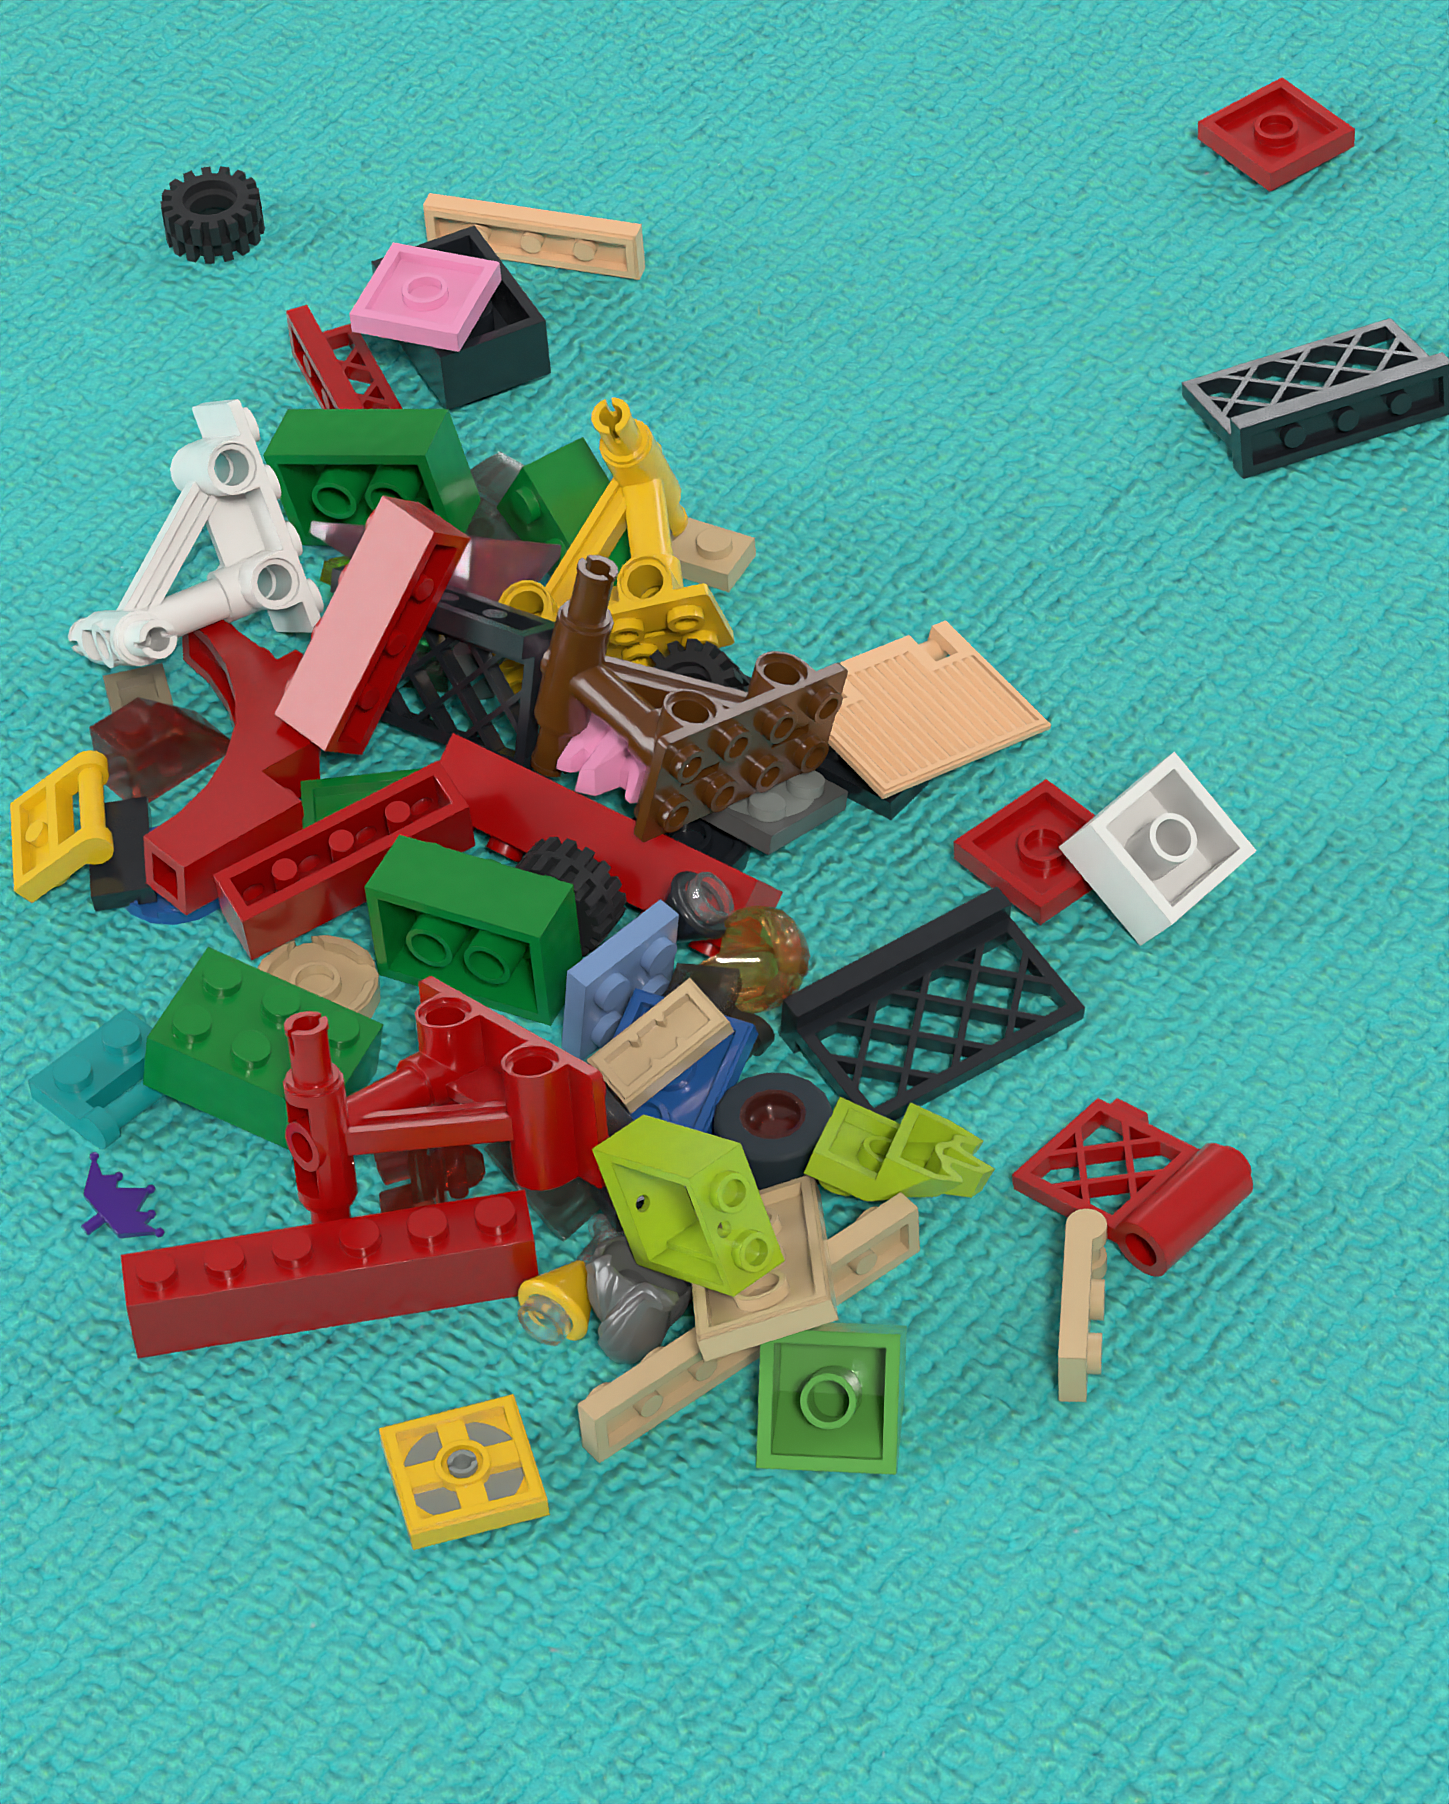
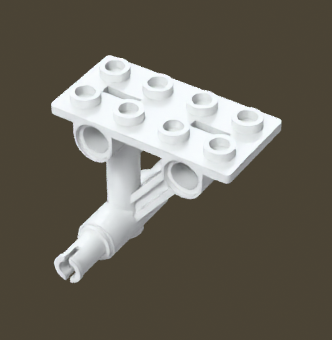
M238 399L206 402L192 407L202 439L179 449L172 459L170 468L172 481L177 489L181 491V494L117 610L94 612L86 618L77 620L71 626L68 639L69 641L78 642V644L71 647L77 654L87 657L94 663L107 665L109 668L119 665L143 666L172 654L177 645V638L223 619L225 622L231 623L258 611L267 610L276 632L312 633L314 626L321 619L319 613H322L324 610L322 596L316 584L310 578L306 579L299 560V556L303 553L300 537L294 526L284 520L277 499L281 498L279 481L273 469L269 465L263 464L256 442L260 440L257 422L251 411L247 407L243 408ZM206 524L220 565L215 571L207 575L206 581L165 597L202 528Z

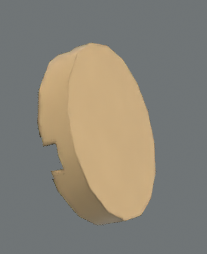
M330 935L311 936L312 943H303L296 946L295 940L277 947L262 959L258 966V969L369 1018H372L380 1003V978L375 968V962L367 950L349 939Z

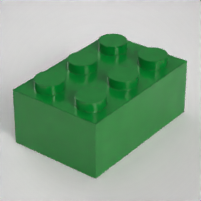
M288 409L263 454L266 464L273 469L281 488L280 500L289 522L294 526L300 537L302 545L358 546L365 532L367 519L377 508L382 496L419 502L464 534L481 501L449 409Z
M399 835L365 885L379 975L419 987V981L432 976L488 1008L551 1026L565 1004L567 971L582 960L574 885L551 876H542L507 866L492 859L479 858L445 848L436 843L424 842Z
M207 947L147 1036L143 1085L289 1150L285 1138V1129L289 1123L283 1086L286 1074L291 1069L288 1039L284 1029L286 1019L294 1014L306 1011L321 1013V1018L323 1016L328 1018L331 1062L343 1073L346 1097L368 1086L376 1074L384 1024Z

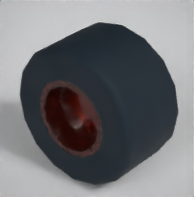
M763 1073L745 1078L725 1092L715 1108L714 1135L741 1143L757 1188L762 1190L807 1175L804 1174V1171L833 1111L825 1093L811 1081L790 1073Z

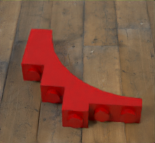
M224 619L182 636L183 660L211 685L228 711L234 730L226 756L208 784L179 813L143 836L146 884L185 915L218 898L213 874L303 829L304 809L302 801L299 800L301 797V781L320 779L319 757L321 756V748L274 714L284 695L285 685L289 677L296 671L303 654L295 649L276 659L269 650L258 646L236 630L231 623L225 622Z

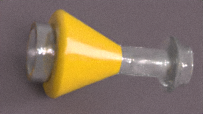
M596 1214L590 1219L588 1230L593 1239L574 1262L526 1280L519 1287L518 1300L521 1306L517 1313L519 1322L529 1335L543 1344L558 1346L565 1338L577 1341L587 1334L591 1304L587 1298V1270L585 1263L591 1258L600 1242L607 1238L625 1236L624 1230L620 1232L615 1231L604 1214Z

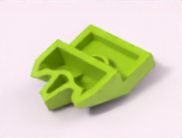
M839 1097L833 1114L820 1136L804 1174L818 1179L825 1189L837 1195H853L864 1201H880L891 1199L900 1192L906 1197H937L941 1194L972 1198L983 1190L995 1168L973 1156L982 1145V1139L942 1116L910 1102L902 1122L899 1124Z

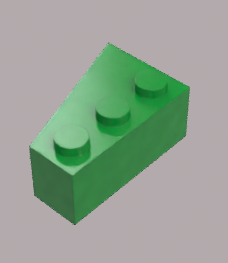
M581 437L523 466L496 509L551 577L610 481L584 437ZM627 528L608 559L616 564L618 573L621 567L631 558ZM617 578L613 586H617Z

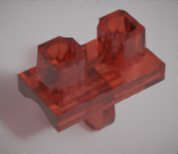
M471 1145L374 1153L378 1172L385 1185L406 1179L411 1180L409 1184L379 1193L381 1212L448 1202L447 1191H449L451 1198L463 1199L468 1196L470 1188L482 1181L486 1173L483 1154Z

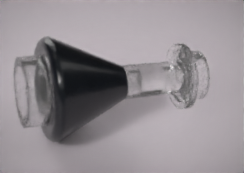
M682 871L677 873L673 877L663 902L679 914L676 943L720 939L728 930L729 916L734 910V902L730 891L717 876L710 872L698 874L692 871Z

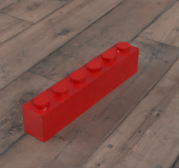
M452 734L441 756L440 763L469 805L473 832L477 828L491 835L486 847L514 861L520 862L524 853H527L541 839L546 841L549 837H558L561 843L567 838L576 841L578 849L583 851L585 847H588L595 852L593 857L598 862L605 860L611 867L608 872L610 876H618L622 883L618 891L626 893L628 903L642 909L640 915L660 899L664 900L672 879L677 873L682 871L698 873L710 881L722 896L729 913V927L726 934L720 939L692 941L688 946L722 963L728 952L748 961L751 960L782 896V891L664 834L642 842L634 835L635 820L463 737ZM714 892L697 914L700 919L708 924H719L723 917L721 904Z
M525 1189L121 1255L126 1308L137 1358L517 1297L519 1287L524 1281L539 1276Z

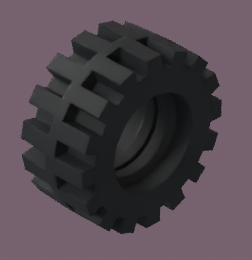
M549 837L546 841L541 839L525 854L515 868L542 876H551L574 885L582 956H586L600 945L624 915L626 908L623 906L627 902L626 893L618 891L622 883L618 876H610L608 872L611 867L605 860L601 862L593 858L595 852L588 847H585L582 851L577 848L576 841L568 838L563 843H561L558 837Z

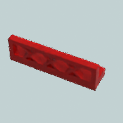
M308 305L286 311L292 355L322 409H403L361 333L352 332L351 323L322 332ZM349 345L352 349L345 361L338 360L333 350ZM349 379L367 383L370 386L363 395L358 394L353 389Z

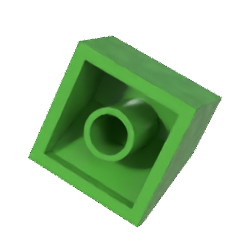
M830 1322L760 1344L756 1468L896 1475L905 1397L907 1326Z

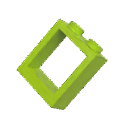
M643 1114L592 1149L637 1265L734 1297L785 1261L741 1143ZM643 1195L644 1204L640 1209H637V1199Z

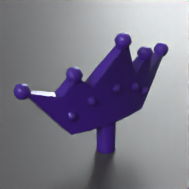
M92 1152L89 1156L92 1162L83 1194L97 1214L81 1225L83 1231L90 1235L106 1223L119 1239L155 1235L158 1238L162 1237L165 1233L164 1229L161 1227L154 1229L147 1225L151 1219L155 1218L156 1212L154 1210L140 1212L149 1194L154 1193L156 1190L155 1186L150 1184L146 1188H118V1181L123 1179V1173L119 1171L113 1175H102L97 1164L99 1154Z

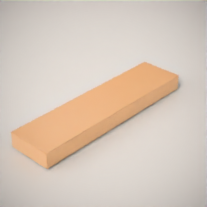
M433 193L428 194L423 204L427 241L475 225L501 260L640 280L645 270L642 224Z

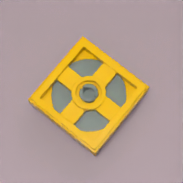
M514 1394L379 1428L381 1445L413 1550L550 1515L548 1499Z

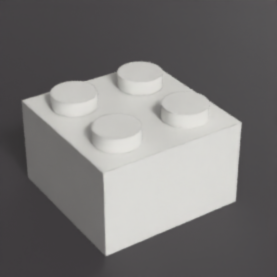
M1175 752L1140 777L1059 846L1064 855L1140 946L1175 923L1256 852V849Z

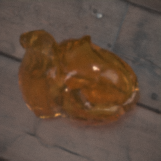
M750 906L734 911L724 921L726 930L721 940L720 952L699 963L692 969L689 976L698 987L712 994L730 998L736 1003V1008L741 1012L762 1013L781 1006L783 999H786L787 996L800 989L803 984V978L808 974L810 968L808 961L811 955L806 937L794 919L784 911L774 907Z

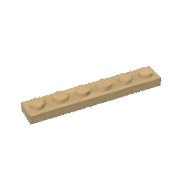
M901 1192L879 1207L875 1206L867 1209L853 1224L827 1240L837 1306L920 1251L918 1207ZM695 1326L667 1346L655 1348L643 1358L641 1363L612 1382L600 1384L589 1393L586 1399L578 1403L582 1447L600 1464L760 1357V1345L704 1362L697 1343Z

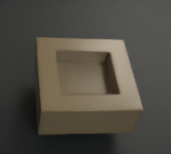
M162 663L103 676L116 734L176 721L174 705Z

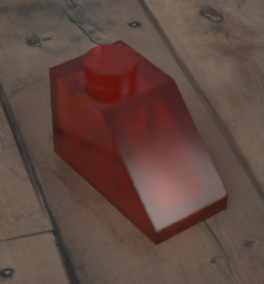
M137 697L89 727L93 750L102 753L108 760L109 778L105 785L123 800L147 796L149 803L225 756L230 743V739L196 711Z

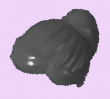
M626 1236L607 1238L600 1242L591 1258L585 1263L587 1270V1298L594 1313L602 1322L598 1328V1344L606 1356L618 1364H634L642 1360L655 1348L660 1347L669 1328L684 1314L689 1303L693 1301L692 1283L637 1265Z

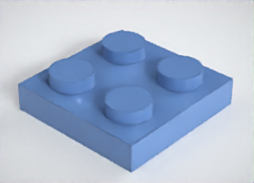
M661 899L567 971L561 1047L582 1061L613 1039L635 988L661 996L673 984L672 978L674 958L677 952L676 939L679 914Z

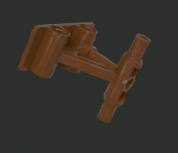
M587 555L586 560L584 558L579 559L571 599L560 606L550 646L544 653L540 664L543 676L534 709L535 718L540 728L535 749L530 759L531 766L536 772L547 777H561L562 770L556 769L559 757L571 738L587 728L591 713L595 714L628 743L629 752L646 766L638 798L640 809L634 828V835L642 842H646L667 832H675L683 825L710 813L723 811L729 805L752 794L766 792L775 785L802 773H810L822 764L828 754V741L835 716L843 701L842 692L848 670L837 662L816 671L805 661L793 654L780 651L766 652L757 658L748 692L606 656L614 624L608 605L614 581L618 575V568L613 561L600 555Z

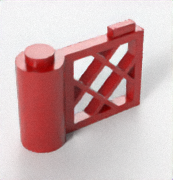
M1097 1098L1012 1174L1014 1190L1067 1218L1079 1209H1092L1100 1212L1107 1222V1239L1118 1244L1124 1256L1134 1267L1153 1277L1163 1276L1253 1192L1251 1166L1240 1151L1231 1146H1223L1217 1143H1207L1201 1149H1198L1149 1124L1146 1112L1118 1098L1110 1104ZM1101 1125L1123 1136V1141L1089 1146H1084L1083 1142ZM1162 1155L1171 1160L1163 1169L1135 1172L1133 1159ZM1126 1160L1127 1174L1088 1179L1086 1165ZM1079 1167L1080 1180L1051 1184L1042 1179L1051 1170ZM1130 1193V1199L1113 1215L1095 1207L1090 1202V1198Z

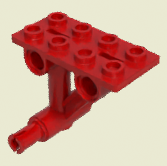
M429 976L418 983L421 1004L415 1011L419 1051L399 1061L396 1071L347 1097L343 1073L331 1062L328 1018L326 1016L321 1018V1013L306 1011L299 1012L286 1019L284 1029L288 1039L291 1069H289L283 1081L289 1123L285 1129V1138L293 1156L298 1198L303 1206L310 1211L312 1224L351 1218L350 1205L353 1204L358 1194L354 1155L510 1141L514 1180L523 1188L537 1191L551 1190L577 1177L584 1179L599 1189L606 1186L592 1151L594 1147L609 1138L605 1105L606 1085L602 1073L592 1065L587 1064L440 980Z

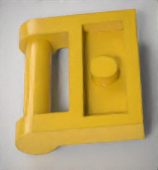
M88 750L76 754L10 803L14 892L31 903L52 888L64 884L74 872L85 864H102L113 856L112 832L106 828L103 787L108 782L109 766L107 758L102 753ZM79 792L81 829L75 833L73 795Z

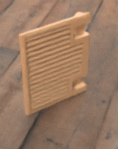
M945 620L931 627L928 640L918 644L908 635L840 662L848 670L842 692V705L835 716L828 744L884 799L1047 731L1051 728V724Z

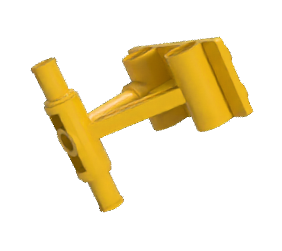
M611 398L612 405L616 411H611L606 399L600 401L592 411L591 421L594 428L601 435L599 450L613 476L612 480L546 586L544 587L541 583L533 580H521L510 585L502 593L498 602L555 622L560 606L571 599L579 559L584 558L586 560L587 555H600L608 558L627 528L631 558L621 567L617 577V586H613L608 609L611 612L614 624L606 656L654 667L656 663L649 656L656 650H659L667 657L670 655L667 644L676 640L685 649L687 639H698L703 645L708 641L718 648L734 644L733 630L708 585L704 583L687 587L683 585L680 560L673 556L670 529L674 537L679 536L688 524V516L685 509L679 503L681 488L662 453V446L656 442L647 425L632 417L628 404L622 399ZM507 659L499 667L514 694L522 689L524 664Z

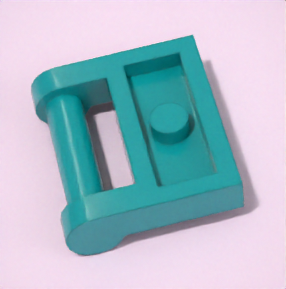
M125 1008L29 1079L28 1083L32 1098L99 1149L107 1148L121 1137L120 1129L165 1096V1094L143 1085L142 1080L144 1076L146 1040L153 1028Z

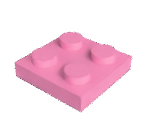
M393 242L349 313L352 332L460 352L501 282L500 263Z

